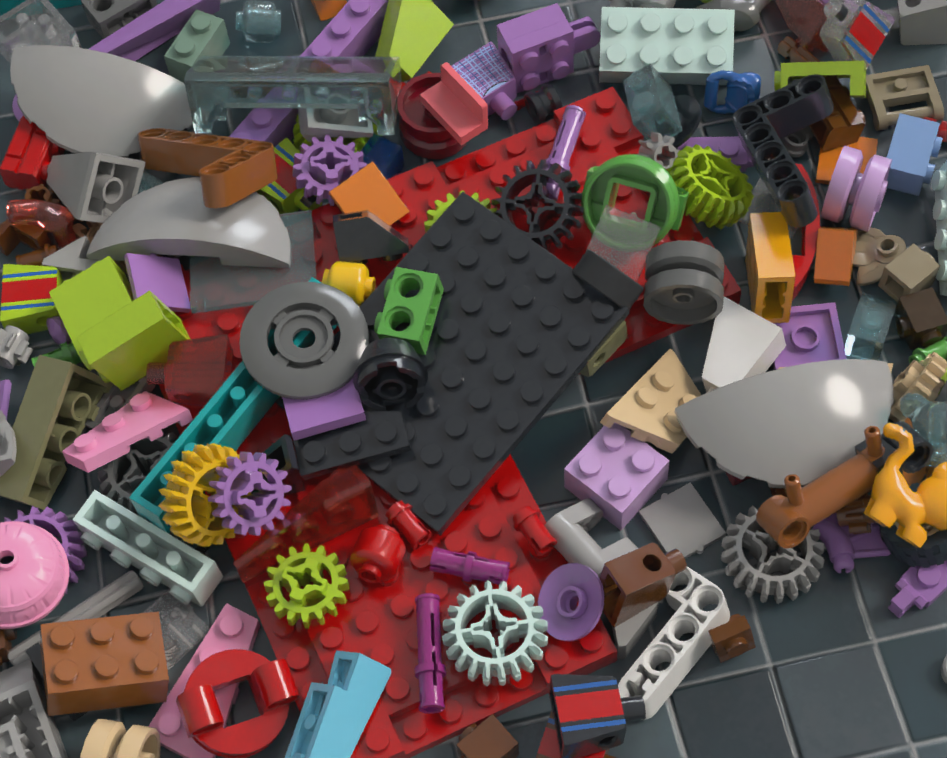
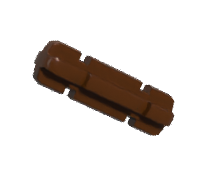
M789 36L785 37L778 44V52L786 59L790 57L789 62L791 63L821 62L804 47L799 46L798 48L799 43Z

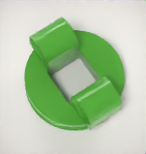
M624 154L613 157L601 166H594L588 170L580 204L584 208L583 218L587 227L601 243L618 251L637 252L657 244L670 229L678 231L681 227L689 192L683 188L676 187L671 175L658 162L642 155ZM619 184L650 192L644 223L610 214L615 206Z

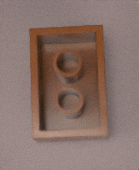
M159 611L40 624V649L48 716L167 701L169 676Z

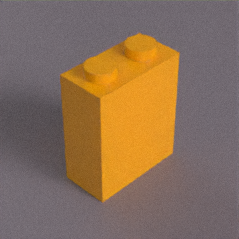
M781 212L750 213L745 262L752 312L771 323H789L795 271L787 222Z

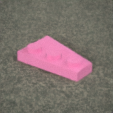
M144 391L132 397L129 403L115 413L106 416L99 425L88 433L77 437L74 443L64 449L62 453L67 463L89 473L129 453L131 444L147 438L152 442L164 436L162 429L176 422L184 426L192 422L193 418L189 409Z

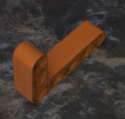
M152 128L138 133L142 161L146 162L144 168L199 176L204 205L208 208L230 206L278 178L274 146L270 142L164 128Z

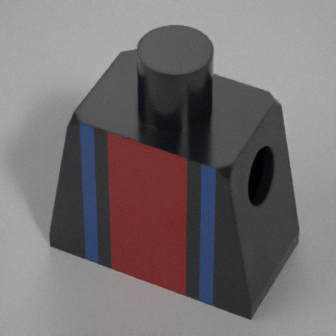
M553 674L550 677L548 693L561 758H580L620 746L624 743L626 722L644 720L646 718L643 696L620 698L617 679L613 676Z

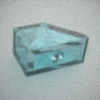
M862 293L844 347L846 355L858 359L879 361L897 302Z

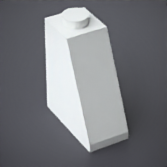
M724 297L722 312L715 317L702 373L706 393L733 382L765 373L786 346L782 328Z

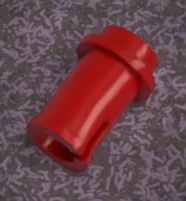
M398 501L385 514L388 518L387 524L390 527H396L411 544V547L416 550V548L418 549L428 542L432 532L410 510L412 506L409 503L405 504L403 501Z
M526 506L513 516L512 520L515 523L513 528L516 531L522 532L537 556H542L554 548L553 546L557 544V540L553 538L540 520L541 513L537 509L533 510L531 506Z

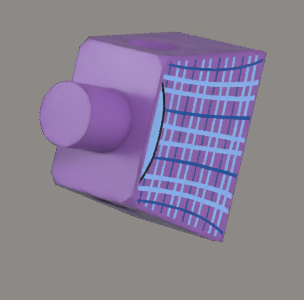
M491 41L451 66L487 103L488 116L496 112L503 120H508L516 113L518 107L513 102L517 96L516 79Z

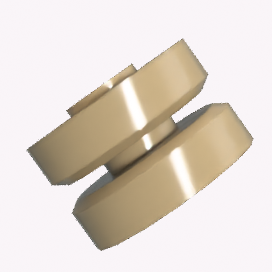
M98 719L92 725L85 739L80 758H160V734L157 728L132 725L126 731L123 722Z

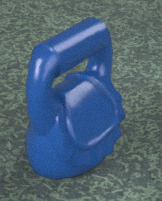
M726 70L711 73L706 78L704 106L709 111L718 114L735 113L739 108L760 98V75L753 72L739 74ZM724 79L728 81L726 83L725 104L717 105L719 81Z

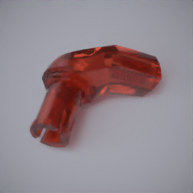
M38 199L7 201L6 215L11 224L35 225L53 233L59 249L77 240L72 227L74 216L67 207Z

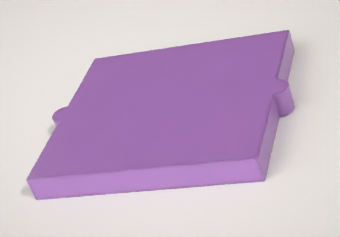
M126 253L124 260L134 300L150 290L172 311L190 312L191 305L179 259L158 257L154 253L150 255Z

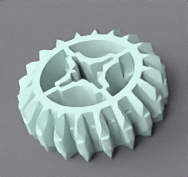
M487 580L484 585V591L479 592L478 588L472 585L470 587V598L459 593L457 596L459 606L449 605L448 615L451 618L443 621V629L448 633L442 636L443 645L449 646L446 651L448 659H457L455 668L458 672L468 669V679L474 681L479 674H482L483 684L486 686L491 683L492 677H498L499 685L504 686L506 684V675L511 674L515 681H519L521 679L520 668L531 673L534 670V664L531 659L542 660L543 651L539 647H544L548 644V637L543 634L548 630V623L546 620L540 619L543 616V608L541 606H533L535 601L532 594L521 598L522 588L517 585L509 592L507 591V582L504 580L499 584V589H492L491 582ZM498 608L513 612L521 620L517 621L516 617L507 618L503 616ZM486 610V614L480 622L471 624V628H466L469 621L475 615ZM492 620H495L496 629L499 630L501 635L498 636V647L495 646L494 637H492L490 632L492 630ZM526 637L522 645L515 652L508 656L504 655L507 646L519 642V638ZM468 645H473L474 648L487 649L493 658L476 654Z

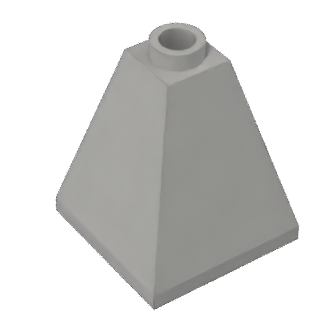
M97 152L52 156V160L48 165L46 182L76 219L104 223L123 203L138 194L146 162Z

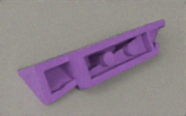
M165 0L89 49L136 61L180 33L196 9L208 14L219 11L220 0Z

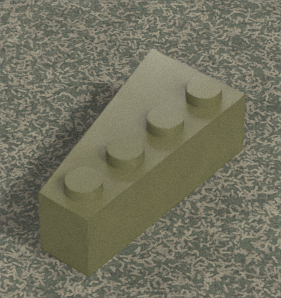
M43 355L38 356L12 427L16 437V460L0 477L1 497L42 510L47 507L67 471L64 464L66 459L62 451L74 443V440L81 435L86 426L87 419L92 421L96 419L100 409L96 405L103 393H109L113 386L112 382L105 383L100 376L71 362Z

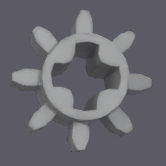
M651 132V139L639 141L641 146L637 155L648 157L658 162L665 169H669L673 166L679 150L672 145L675 140L674 137L667 135L662 137L660 133Z
M7 325L4 330L0 328V366L13 369L15 364L20 366L21 363L26 364L33 349L28 347L30 337L23 330L11 325Z

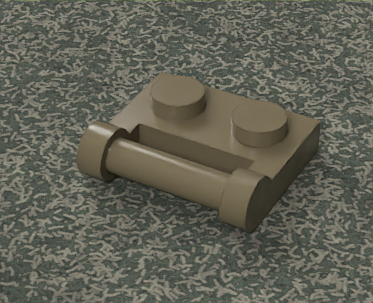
M929 65L866 75V96L873 114V123L876 131L886 130L888 126L896 125L900 113L922 119L924 117L937 119V121L944 119L943 103ZM926 101L928 105L888 113L885 107Z

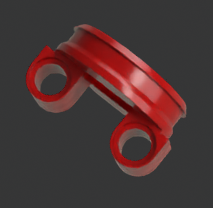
M230 649L215 653L203 660L190 675L184 692L177 696L176 703L188 738L192 737L199 746L214 755L224 758H244L259 753L276 739L286 722L289 705L291 702L298 700L299 693L286 659L269 661L264 656L249 650ZM248 680L260 716L223 728L224 719L214 691Z

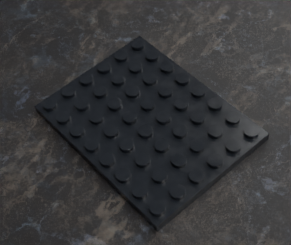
M463 191L396 266L438 274L444 288L426 355L418 354L428 372L424 395L419 402L406 409L405 403L396 406H386V411L402 412L412 450L354 466V468L397 502L409 503L412 506L410 509L412 513L440 536L630 314L628 307L624 306L621 308L574 275L572 273L573 269ZM395 268L359 307L367 322L369 344L379 340L374 330L375 319L378 312H383L386 302L384 299L385 285L388 279L393 278ZM411 290L405 297H414L418 294L419 290ZM410 323L399 324L395 331L407 329ZM340 330L334 335L332 348L334 352L337 350L340 342ZM280 396L275 403L286 413L283 399ZM361 401L363 410L378 411L366 406Z

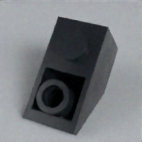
M368 210L333 215L339 261L362 263L365 265L369 263L368 259L382 257L383 261H393L403 258V254L409 252L408 239Z

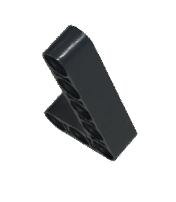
M818 74L803 77L739 108L732 117L743 148L784 219L792 227H803L812 223L816 219L818 212L806 180L780 139L826 118L833 112L834 104L825 78Z

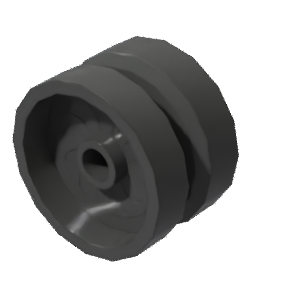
M682 240L666 242L652 248L646 255L645 280L647 282L644 287V308L647 313L660 321L683 325L704 323L717 317L722 312L724 287L722 285L724 279V258L720 251L704 243Z

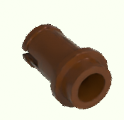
M46 243L44 248L16 255L17 265L42 266L43 259L58 251L59 248L56 244L50 246L49 243Z

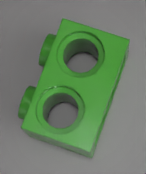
M401 267L395 268L393 278L388 279L385 285L384 299L386 302L383 312H378L375 319L374 330L379 339H402L410 343L417 354L426 355L444 290L438 274ZM419 290L416 296L411 298L405 297L409 291ZM410 323L407 329L395 331L399 324Z

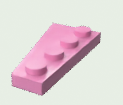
M227 603L225 604L167 696V701L163 702L148 726L157 728L160 734L161 746L183 758L216 757V755L199 746L192 737L188 738L176 699L178 695L184 692L186 683L194 669L209 656L230 649L252 651L260 628L258 619ZM240 682L214 691L224 719L223 728H227L226 723L232 705L236 702Z

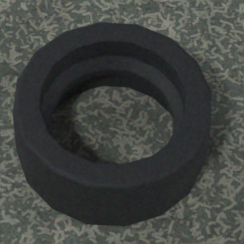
M590 249L585 252L572 270L574 275L621 308L626 306L630 310L644 290L641 285Z

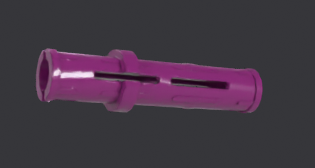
M433 593L420 594L415 598L418 665L415 666L414 670L415 677L419 679V711L427 714L439 713L445 709L443 678L446 676V666L442 664L440 597Z

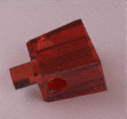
M228 334L172 342L169 345L167 363L147 364L146 377L148 384H164L169 400L175 404L203 409L232 373L234 351Z

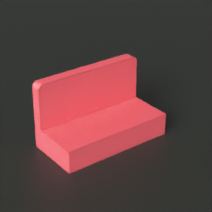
M445 62L440 66L441 81L421 93L420 102L462 146L488 129V105L451 65Z

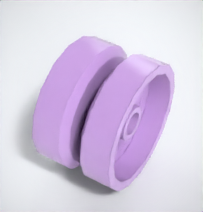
M844 145L826 193L821 218L839 223L843 220L848 206L851 204L853 205L849 219L851 227L868 232L885 196L892 159L873 155L867 163L864 174L860 173L863 162L862 151Z

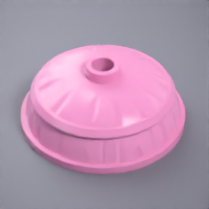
M5 521L0 522V560L7 556H12L14 559L9 564L0 563V629H15L31 625L43 619L60 603L69 582V563L60 542L45 529L25 522Z

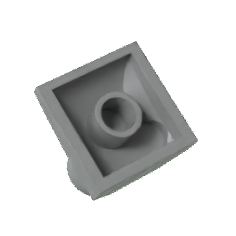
M302 72L298 85L297 106L300 132L307 141L312 142V137H316L320 142H323L327 134H329L330 138H338L339 136L343 138L373 136L367 79Z

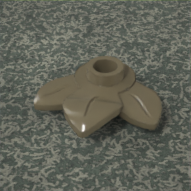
M871 227L868 232L858 229L853 266L858 267L857 283L859 286L880 281L884 267L907 249L905 241L901 237L885 235L881 230Z

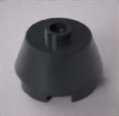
M383 338L370 343L364 349L353 376V384L355 389L361 394V401L366 406L378 411H386V406H396L404 403L405 409L415 405L423 397L424 387L428 380L427 369L413 346L398 338Z

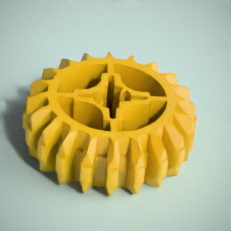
M207 443L206 446L202 444L194 445L193 451H182V462L178 460L171 461L174 469L172 474L163 475L168 483L167 487L159 489V492L165 496V500L158 505L163 511H166L162 520L170 525V531L182 538L183 541L190 544L195 543L202 547H210L211 543L222 545L224 538H235L234 528L227 529L221 526L225 517L213 516L212 512L218 507V504L209 502L208 497L210 496L203 493V491H207L210 495L216 494V489L212 488L209 482L219 481L220 476L215 469L217 467L228 468L227 457L232 456L239 459L240 455L234 449L226 446L222 447L215 443ZM248 492V495H242L241 497L247 498V496L252 494ZM232 505L234 511L238 514V508Z

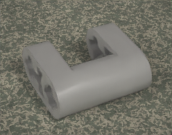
M588 498L555 514L545 524V527L553 538L557 540V544L553 547L568 563H579L588 566L600 578L606 562L634 551L638 547L629 538L625 537L602 549L587 532L600 521L603 511Z

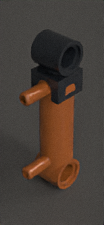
M904 421L895 422L894 424L901 425L912 434L914 452L903 462L899 471L902 475L903 471L906 473L920 471L927 465L933 455L932 444ZM876 426L867 427L864 431L865 440L855 446L856 455L804 487H801L799 476L795 474L787 475L784 479L787 497L775 495L767 499L758 509L756 521L780 547L788 549L797 546L806 538L811 527L872 491L875 476L884 467L888 456L899 448V442L885 437L883 433L880 435V429Z

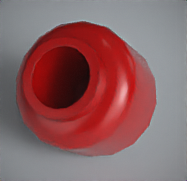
M377 524L373 527H367L360 532L351 553L350 561L352 567L362 580L369 583L388 581L396 576L406 547L397 530L388 525Z

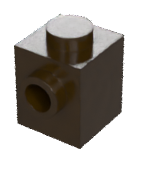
M933 287L899 297L894 312L895 326L901 339L905 338L910 350L919 347L926 348L943 340L947 332V316Z

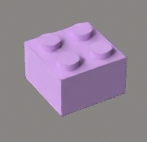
M614 423L611 428L603 426L564 468V487L582 501L590 498L603 511L602 517L619 530H622L668 479L670 460L647 443L631 437V431L624 426Z

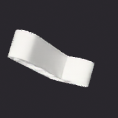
M689 567L676 574L666 596L668 605L676 612L618 684L620 698L636 695L643 696L646 710V718L644 720L651 718L657 713L712 644L708 631L727 623L730 619V611L723 591ZM678 585H687V587L681 591H673V589ZM709 604L718 605L712 611H702ZM685 633H694L690 640H679ZM660 663H671L670 666L663 671L655 670L656 666Z

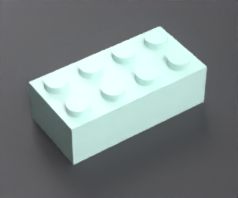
M602 7L599 82L706 85V78L711 73L721 70L733 71L735 10ZM721 79L719 85H726L728 81Z

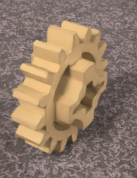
M933 351L932 354L929 353L920 362L913 360L897 376L893 384V405L891 406L889 419L895 423L905 421L912 414L918 417L923 410L935 401L941 387L945 384L940 379L946 373L947 361Z

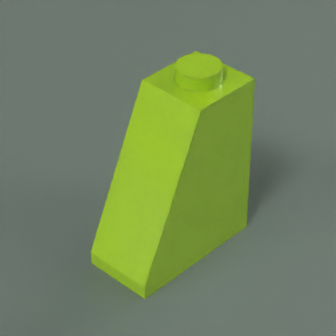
M388 0L374 63L381 69L383 76L396 85L412 79L454 24L431 0Z

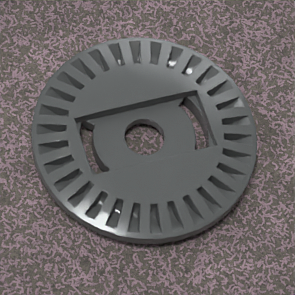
M297 282L270 291L253 305L242 324L239 344L244 365L252 378L260 386L284 398L307 400L329 395L353 379L361 355L369 345V333L364 314L347 294L335 287L322 283ZM332 325H338L341 332L340 342L335 352L332 350L334 344ZM271 329H275L274 342L278 352L275 356L271 354L268 348V335ZM303 330L312 332L316 337L314 344L308 348L297 347L293 343V338L298 332Z

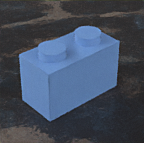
M902 113L899 114L886 157L892 159L887 178V188L919 196L922 184L930 185L935 168L934 164L929 163L930 156L938 157L943 138L936 136L940 123Z

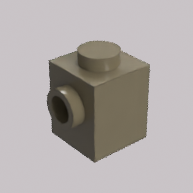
M913 243L884 267L878 286L898 302L901 296L919 292L932 286L940 265L931 254L921 250Z

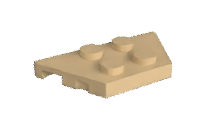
M669 349L605 414L600 423L608 428L617 423L631 429V437L643 442H650L657 448L673 453L687 438L674 412L675 408L701 396V393L675 352Z

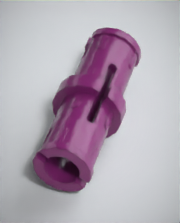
M435 547L430 564H432L430 571L463 577V581L472 582V579L478 581L488 580L493 584L499 585L503 580L507 582L510 571V562L477 556V552L472 551L465 554Z

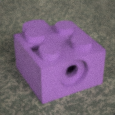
M558 3L497 25L498 51L516 79V93L532 90L538 85L554 79H562L568 74L573 73L574 54L595 47L601 37L589 16L569 23Z

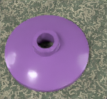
M579 563L564 564L556 568L544 581L539 593L538 606L543 608V616L540 619L547 621V632L552 637L563 641H575L589 634L598 623L604 607V590L600 578L588 566Z

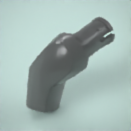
M712 0L697 6L696 9L735 10L734 31H745L758 24L760 20L759 13L771 0Z

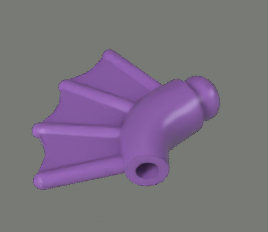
M834 513L814 525L812 529H819V539L825 544L829 559L834 563V570L838 573H841V570L844 568L846 573L851 572L855 566L853 561L855 558L888 556L891 554L881 539L880 526L878 524H871V533L853 534L849 533V526L840 527L837 514Z

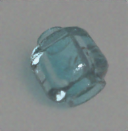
M247 0L243 4L242 11H236L235 30L242 31V37L246 42L271 43L274 41L275 35L281 34V10H276L275 4L271 1Z

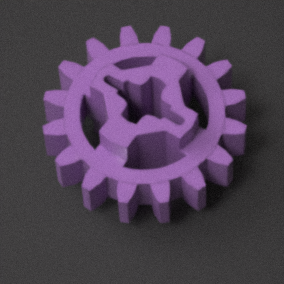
M329 134L325 135L323 142H320L316 137H312L311 147L303 143L300 153H295L292 176L296 178V188L305 187L304 197L308 198L315 195L316 204H320L323 199H328L330 206H334L335 202L328 193L367 165V163L363 162V152L354 153L355 143L351 142L347 146L344 145L342 136H339L336 142L331 141Z
M240 452L239 459L232 456L227 457L228 468L217 467L215 469L220 476L219 481L209 482V485L216 489V494L208 497V501L218 504V507L212 512L213 516L225 517L221 526L227 529L234 528V533L246 535L248 532L250 535L258 536L261 534V527L265 530H273L274 524L272 519L283 520L285 516L280 511L281 506H290L291 504L288 499L284 498V493L292 490V486L282 483V480L288 475L287 471L276 470L279 461L276 459L266 460L265 453L255 452L252 455L251 452ZM262 473L267 478L268 483L263 479ZM254 489L259 490L258 492H253L247 498L241 497L242 495H248V492H252ZM232 505L238 508V514L234 511Z

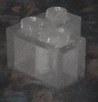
M26 0L0 16V53L10 64L13 50L17 47L53 45L82 48L73 27L48 0Z

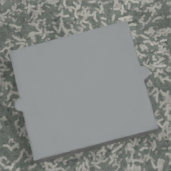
M691 482L670 494L663 493L661 499L639 510V515L663 551L667 553L673 549H678L685 559L695 553L702 554L704 548L726 536V532Z

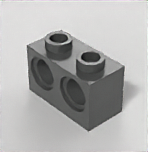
M80 0L88 21L103 39L157 6L156 0Z

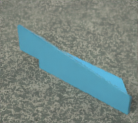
M336 650L328 684L311 682L285 758H350L392 672L391 669L361 653Z

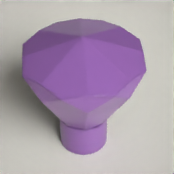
M53 316L47 318V328L55 343L59 346L64 342L69 344L71 338L61 317Z

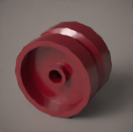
M425 73L412 78L402 87L397 98L400 137L407 149L415 155L427 159H444L457 154L467 144L466 142L461 146L420 102V94L440 82L441 73Z

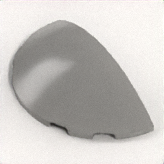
M41 45L14 48L11 58V85H14L18 98L17 103L24 117L30 124L34 122L42 129L49 141L72 153L97 152L128 158L130 154L140 152L138 133L152 128L180 131L186 128L189 130L199 117L206 101V96L172 76L144 64L109 53L69 46Z
M200 177L168 181L130 198L101 225L86 255L88 259L102 260L110 256L113 260L125 261L124 256L126 253L219 257L222 265L290 268L292 257L288 230L284 226L277 209L263 195L254 192L230 206L208 208L204 205Z
M843 359L811 362L761 373L733 382L678 406L674 412L681 428L695 448L702 447L716 459L717 466L725 472L740 479L749 476L767 481L769 487L786 489L784 484L785 477L795 474L800 478L801 487H804L855 456V446L865 440L864 431L867 427H878L880 435H882L883 427L888 423L891 406L893 405V383L888 364L884 361Z

